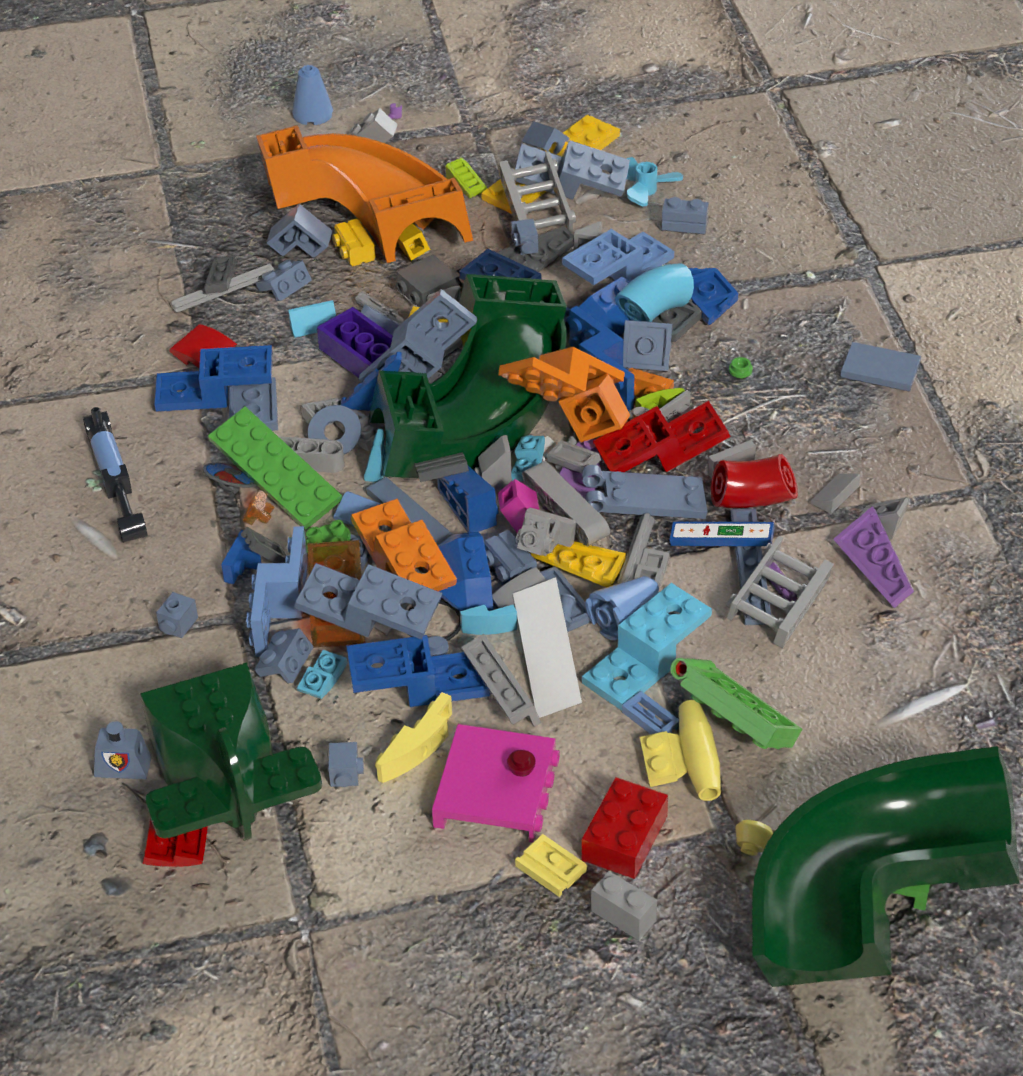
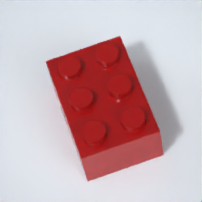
M615 777L582 837V861L635 879L668 816V794Z

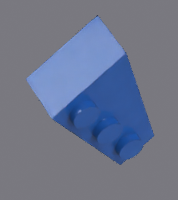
M468 466L469 471L437 478L439 492L468 533L480 532L497 526L496 515L499 514V510L496 504L495 488Z

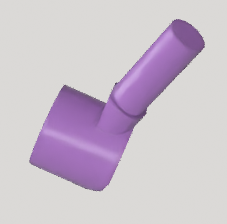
M395 103L390 105V114L388 116L392 120L402 117V105L397 108Z

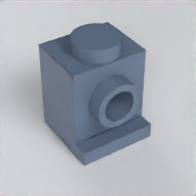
M533 219L511 221L512 242H514V246L519 247L520 254L538 253V233Z

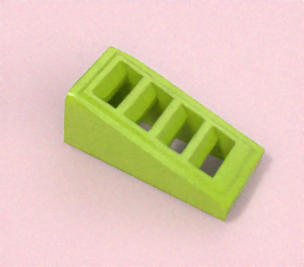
M463 158L446 164V178H455L462 192L467 197L472 198L487 189L483 181Z

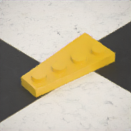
M575 541L571 547L557 544L553 551L546 556L529 552L535 559L606 588L612 586L626 559V553L593 545L585 546L583 543Z

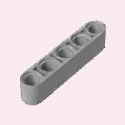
M279 437L316 472L337 473L345 467L343 445L339 441ZM227 458L229 464H234L229 458Z
M543 461L522 472L525 485L537 492V498L553 514L576 520L575 536L585 546H589L610 535V528L603 516L548 462Z

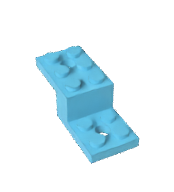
M670 583L618 625V647L582 676V684L622 711V705L640 691L643 693L671 671V664L676 659V645L711 617L712 608L673 583ZM672 611H675V612H678V613H680V614H672V615H670V614H668V613H669V612H672ZM618 676H621V677H625L626 680H617V681H616V680H614V678H615V677H618Z

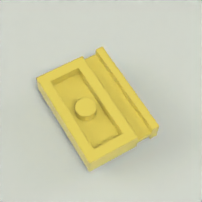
M544 834L534 841L520 858L517 857L515 859V866L558 897L562 895V891L565 888L568 889L587 871V864Z

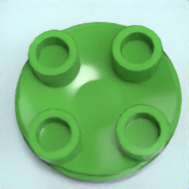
M335 520L331 524L320 528L312 527L307 530V557L312 560L327 559L335 556L347 546L351 533L342 520Z

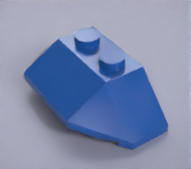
M620 277L592 294L579 308L618 336L624 334L625 320L631 319L620 310L615 302V297L631 281ZM568 316L565 320L568 324L570 321V316Z
M479 532L451 535L439 544L438 547L456 576L457 582L456 585L438 592H441L442 598L459 611L485 605L488 612L492 611L491 575L483 536Z

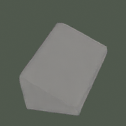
M838 474L811 500L810 504L832 514L859 487L860 474Z

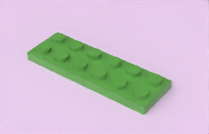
M246 406L208 435L211 443L300 526H304L305 531L340 503L342 495Z

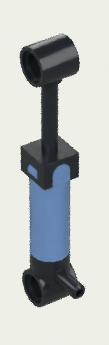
M94 407L91 409V415L83 416V422L103 478L108 499L117 497L123 517L117 518L122 542L148 537L142 512L132 513L126 495L132 493L130 478L113 435L107 411L101 412L99 407Z

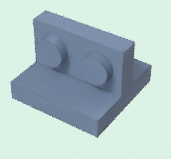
M625 320L623 367L669 371L673 324Z

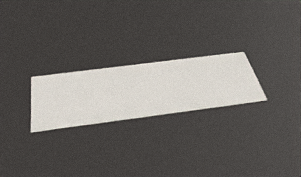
M556 577L513 593L534 706L539 718L582 703Z

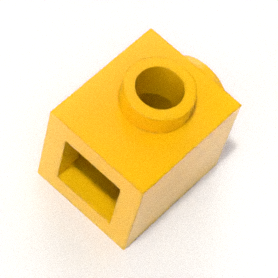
M413 223L398 238L402 252L411 261L430 250L422 231Z

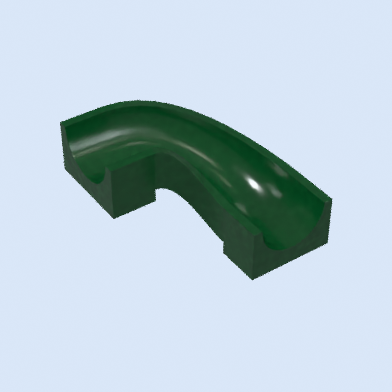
M466 274L459 303L477 317L476 324L460 336L464 348L449 371L436 382L429 384L426 373L379 370L369 420L370 423L385 424L384 477L418 478L415 463L462 452L468 466L474 470V468L479 467L478 457L501 436L507 435L510 451L517 447L521 437L528 436L543 416L550 401L545 400L538 393L526 391V388L519 384L509 383L508 379L498 375L501 365L531 357L539 359V355L565 349L566 327L564 316L567 306L557 280Z
M999 746L922 756L862 772L814 795L795 809L778 826L768 840L759 859L752 895V956L772 987L892 975L889 918L885 912V905L888 897L901 888L957 882L961 890L1020 883L1012 781Z

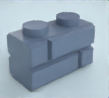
M677 197L665 199L662 210V230L706 234L709 202H703L700 199L687 201Z
M509 530L498 534L497 537L488 538L484 542L488 565L494 567L496 575L501 582L505 581L508 583L522 573L537 567V561L529 552L517 549L516 537Z

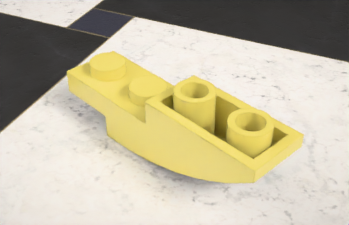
M441 692L438 698L429 704L423 718L416 721L414 728L404 725L401 731L392 737L389 747L384 753L379 754L375 762L379 782H387L410 771L441 746L448 737L447 720L452 715L450 695Z

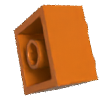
M609 374L587 381L586 392L575 394L574 397H562L558 401L581 443L621 429L631 416Z

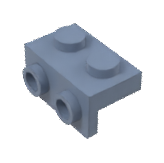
M286 260L278 265L279 268L277 270H271L263 274V279L258 281L256 285L259 291L272 290L276 300L282 301L312 279L303 261L291 262Z
M300 628L278 631L272 636L269 646L260 656V661L254 670L260 677L280 673L288 684L293 683L311 653L313 645Z

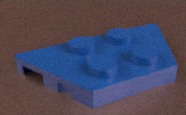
M688 268L691 271L694 282L691 297L692 303L697 305L702 311V319L708 325H711L738 301V292L717 268Z

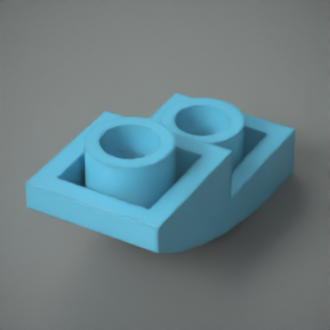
M528 435L521 437L514 451L517 461L511 471L512 481L516 479L519 482H524L522 472L542 462L545 446L544 436Z
M485 605L460 611L461 631L466 634L489 635L517 630V611L514 605L489 612Z
M322 650L314 667L309 666L297 690L322 699L343 673L348 664L347 658Z

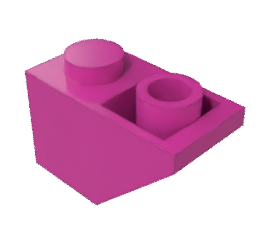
M516 479L498 492L500 511L516 533H518L522 529L526 510L529 507L539 510L537 492Z

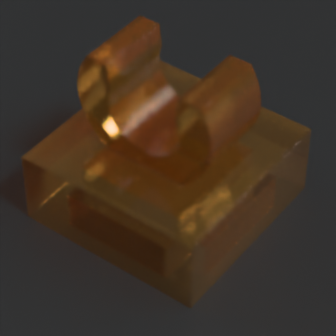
M261 490L257 491L248 504L243 519L244 522L252 525L258 518L260 522L268 523L272 517L270 514L274 510V506L265 502L267 493Z

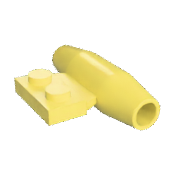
M687 700L679 706V734L664 731L640 737L650 787L676 782L678 781L677 779L688 773L699 798L704 801H711L718 798L721 794L719 757L712 728L700 703L695 700Z

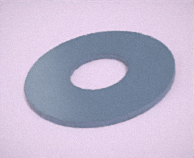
M341 405L327 406L318 411L311 419L308 426V438L329 440L324 434L326 426L333 421L341 422L345 427V433L336 441L342 443L343 452L347 454L359 442L362 431L361 422L355 412L348 407Z

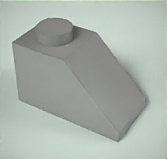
M507 435L501 436L478 457L479 467L474 468V471L494 487L495 490L503 489L512 481L511 451Z

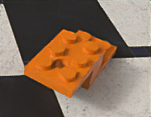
M570 347L539 355V359L531 357L501 365L498 375L508 379L509 383L525 387L528 392L542 395L545 400L557 401L558 398L574 397L575 394L586 392L587 381L609 374L613 383L623 382L625 372L575 347Z
M398 499L351 514V522L377 568L435 591H441L456 585V576L423 520L411 523ZM382 525L389 526L392 530L384 532L380 530L379 527ZM424 567L428 572L421 574L416 572L415 568Z

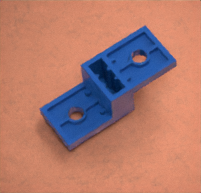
M578 306L571 308L569 321L570 346L625 372L624 381L614 383L627 410L630 412L634 409V374L623 367L624 339Z
M272 345L201 349L199 371L157 373L155 410L174 411L227 408L228 386L272 383Z
M424 635L422 640L416 637L347 646L353 693L406 686L410 707L429 705L438 698L441 692L450 695L451 702L490 696L489 689L464 652L431 656L427 635ZM375 663H380L383 665L379 668L371 667V665ZM457 674H463L465 677L461 679H456L453 676Z

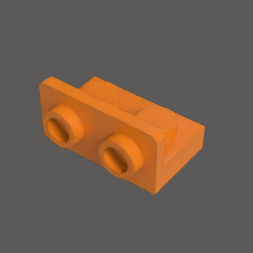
M634 368L629 369L634 374V396L640 398L653 392L674 388V380Z

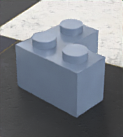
M298 204L271 227L266 243L282 256L298 245L311 257L315 258L328 247L332 230L302 205Z

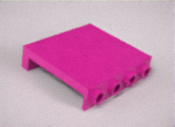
M458 724L432 808L433 827L445 829L447 819L525 830L529 831V842L533 843L536 832H541L543 815H541L542 810H547L549 793L546 792L547 788L553 787L555 772L552 769L553 767H558L560 750H556V738ZM517 750H527L536 759L535 768L529 775L524 777L514 775L507 765L509 755Z

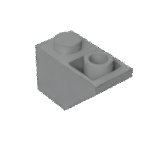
M379 108L374 113L370 112L367 114L360 125L358 123L355 124L350 133L351 135L386 143L394 136L398 124Z

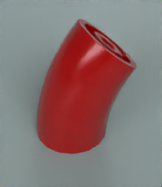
M783 454L751 461L721 460L713 472L711 500L715 507H762L790 501L798 496V488L793 470Z

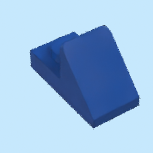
M244 530L240 531L221 564L225 583L234 584L237 577L242 575L245 567L257 570L258 563H261V556L250 550L249 544L241 536Z

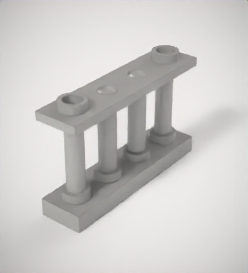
M549 151L545 152V163L514 170V168H510L508 160L499 162V177L514 221L527 220L526 215H528V212L559 206L562 214L534 220L536 229L565 223L567 229L573 232V223H576L575 212L569 208L557 174L558 166L556 159H552ZM547 172L550 179L521 187L515 184L516 178ZM553 189L556 196L528 204L520 199L522 195Z
M778 536L773 544L768 543L762 554L763 559L738 594L733 593L727 603V607L730 608L727 619L732 621L739 610L774 628L773 631L777 633L774 644L783 648L829 580L834 564L824 560L819 568L816 566L812 568L779 551L783 537ZM776 560L809 577L808 580L810 582L808 585L805 583L801 585L770 569L769 566ZM762 577H765L796 593L798 600L790 602L757 584ZM752 593L786 611L785 614L787 616L785 619L781 617L778 619L745 601Z

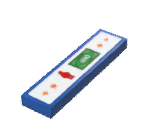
M673 522L670 544L671 546H767L768 543L772 544L774 522Z

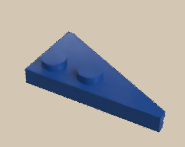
M396 352V354L386 359L385 366L380 370L399 371L402 352ZM375 369L362 383L354 387V393L348 398L343 397L341 399V406L352 410L370 411L379 370Z

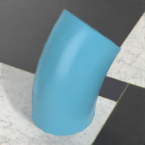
M682 263L655 267L644 272L626 285L615 297V302L620 310L631 320L652 322L661 313L675 307H682L689 302L694 289L691 271Z

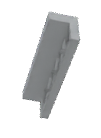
M485 634L461 647L465 656L512 725L525 717H528L534 727L541 723L533 703Z

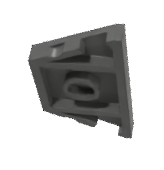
M690 299L686 305L669 309L658 315L652 322L673 324L671 342H676L702 318V311Z

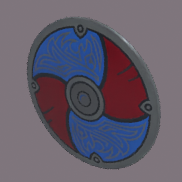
M208 463L203 467L205 475L219 482L220 487L234 494L241 487L257 486L234 464Z

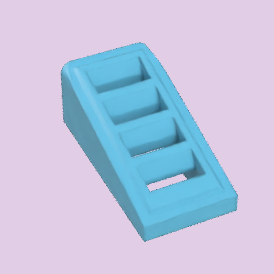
M378 429L364 473V481L378 482L384 479L385 438L383 429Z

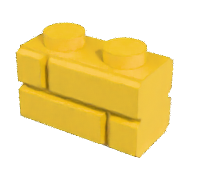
M353 219L348 221V223L342 222L334 226L335 234L332 235L335 247H340L342 258L347 259L352 267L360 265L362 262L367 263L375 260L374 243L360 220Z

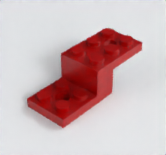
M707 401L669 423L658 406L628 421L621 429L597 438L593 443L609 471L626 472L656 455L665 472H668L731 436L711 403ZM703 428L702 431L693 433L696 429ZM630 445L626 450L620 451L623 446Z

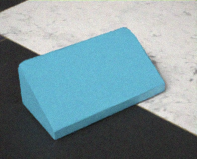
M333 300L288 310L290 328L294 337L317 333L318 326L336 316Z

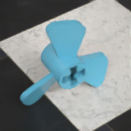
M633 157L627 158L630 160L626 179L636 182L635 185L627 190V197L640 206L645 207L648 205V195H652L657 191V182L683 180V175L680 172L657 176V166L654 163L641 162L638 164Z

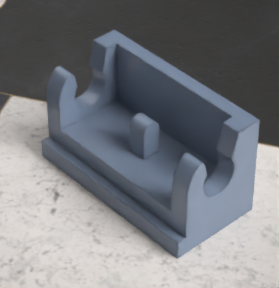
M533 121L522 142L548 151L552 144L556 142V148L553 153L558 154L565 142H568L569 137L556 128Z

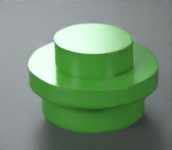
M744 357L733 359L729 365L730 374L739 379L750 376L753 371L750 361Z

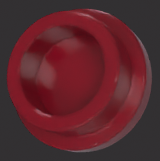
M517 750L509 755L507 765L514 775L524 777L529 775L535 768L536 759L527 750Z

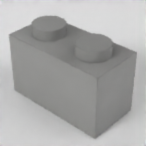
M609 871L591 890V911L635 939L640 940L656 922L657 900Z

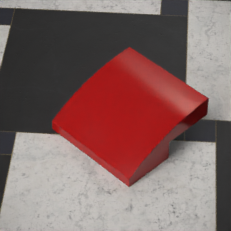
M199 324L172 346L169 352L186 366L191 362L200 369L201 349L236 347L237 343L221 332Z
M150 818L143 864L162 867H186L202 864L208 826L171 838H161L157 836Z

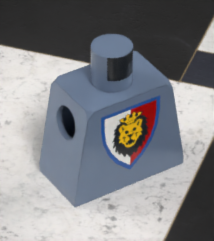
M111 722L106 728L100 729L95 746L94 777L147 779L152 757L139 730L123 728L120 722Z

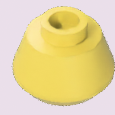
M742 820L735 827L737 845L741 847L743 853L752 856L758 855V852H763L768 840L773 835L772 829L769 826L754 820Z

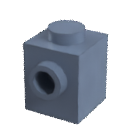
M175 592L171 593L156 612L159 630L179 638H183L198 619L195 599Z
M357 742L329 743L328 770L331 787L359 786V774H364L363 757H358Z

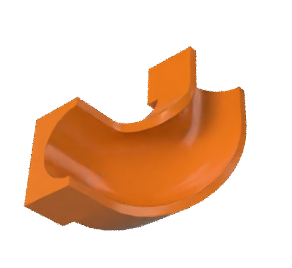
M298 125L256 136L268 184L272 187L278 209L319 198L333 199L344 205L360 220L377 242L387 263L396 261L395 248L401 233L410 224L423 218L444 219L456 227L465 243L473 241L463 192L455 178H445L428 164L398 148L373 139L348 134H315L302 137Z

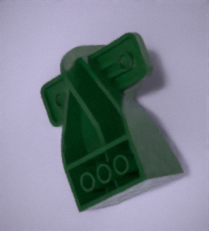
M247 662L140 693L149 739L163 778L168 785L150 791L145 798L157 836L171 838L225 822L233 828L238 827L243 841L252 839L250 823L255 822L259 811L315 794L321 790V774L308 748L300 746L273 754L268 721Z

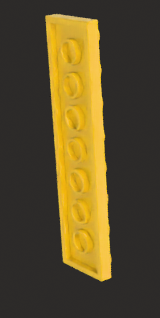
M586 115L564 131L563 134L569 137L571 141L602 150L620 136V129L593 116ZM567 141L565 142V144H564L563 148L561 149V151H560L558 154H555V155H558V156H561V157L563 156V153H564V151H565V149H566V146H567V144H568ZM554 142L552 144V147L548 150L552 154H554L553 151L556 148V142ZM500 179L481 193L483 201L512 214ZM515 181V184L520 185V187L526 186V184ZM547 191L522 195L520 199L526 204L532 203Z

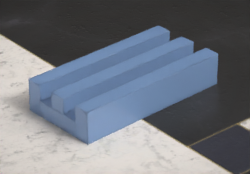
M642 691L622 705V713L649 734L664 731L672 733L673 729H679V719ZM638 702L641 703L643 706H645L648 710H646V709H644L642 706H640V705L638 704ZM655 715L662 719L664 722H666L667 725H665L663 722L657 719Z

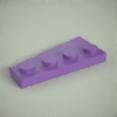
M873 506L833 539L893 608L914 592Z

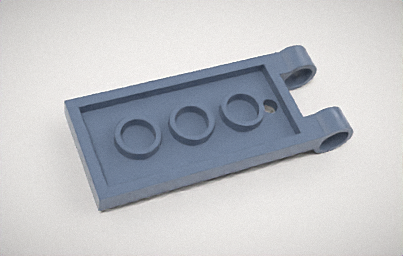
M588 465L582 470V479L585 486L590 488L604 487L605 496L601 491L597 490L590 491L585 495V500L599 513L636 515L649 513L651 516L706 519L707 506L702 477L602 471L597 465Z

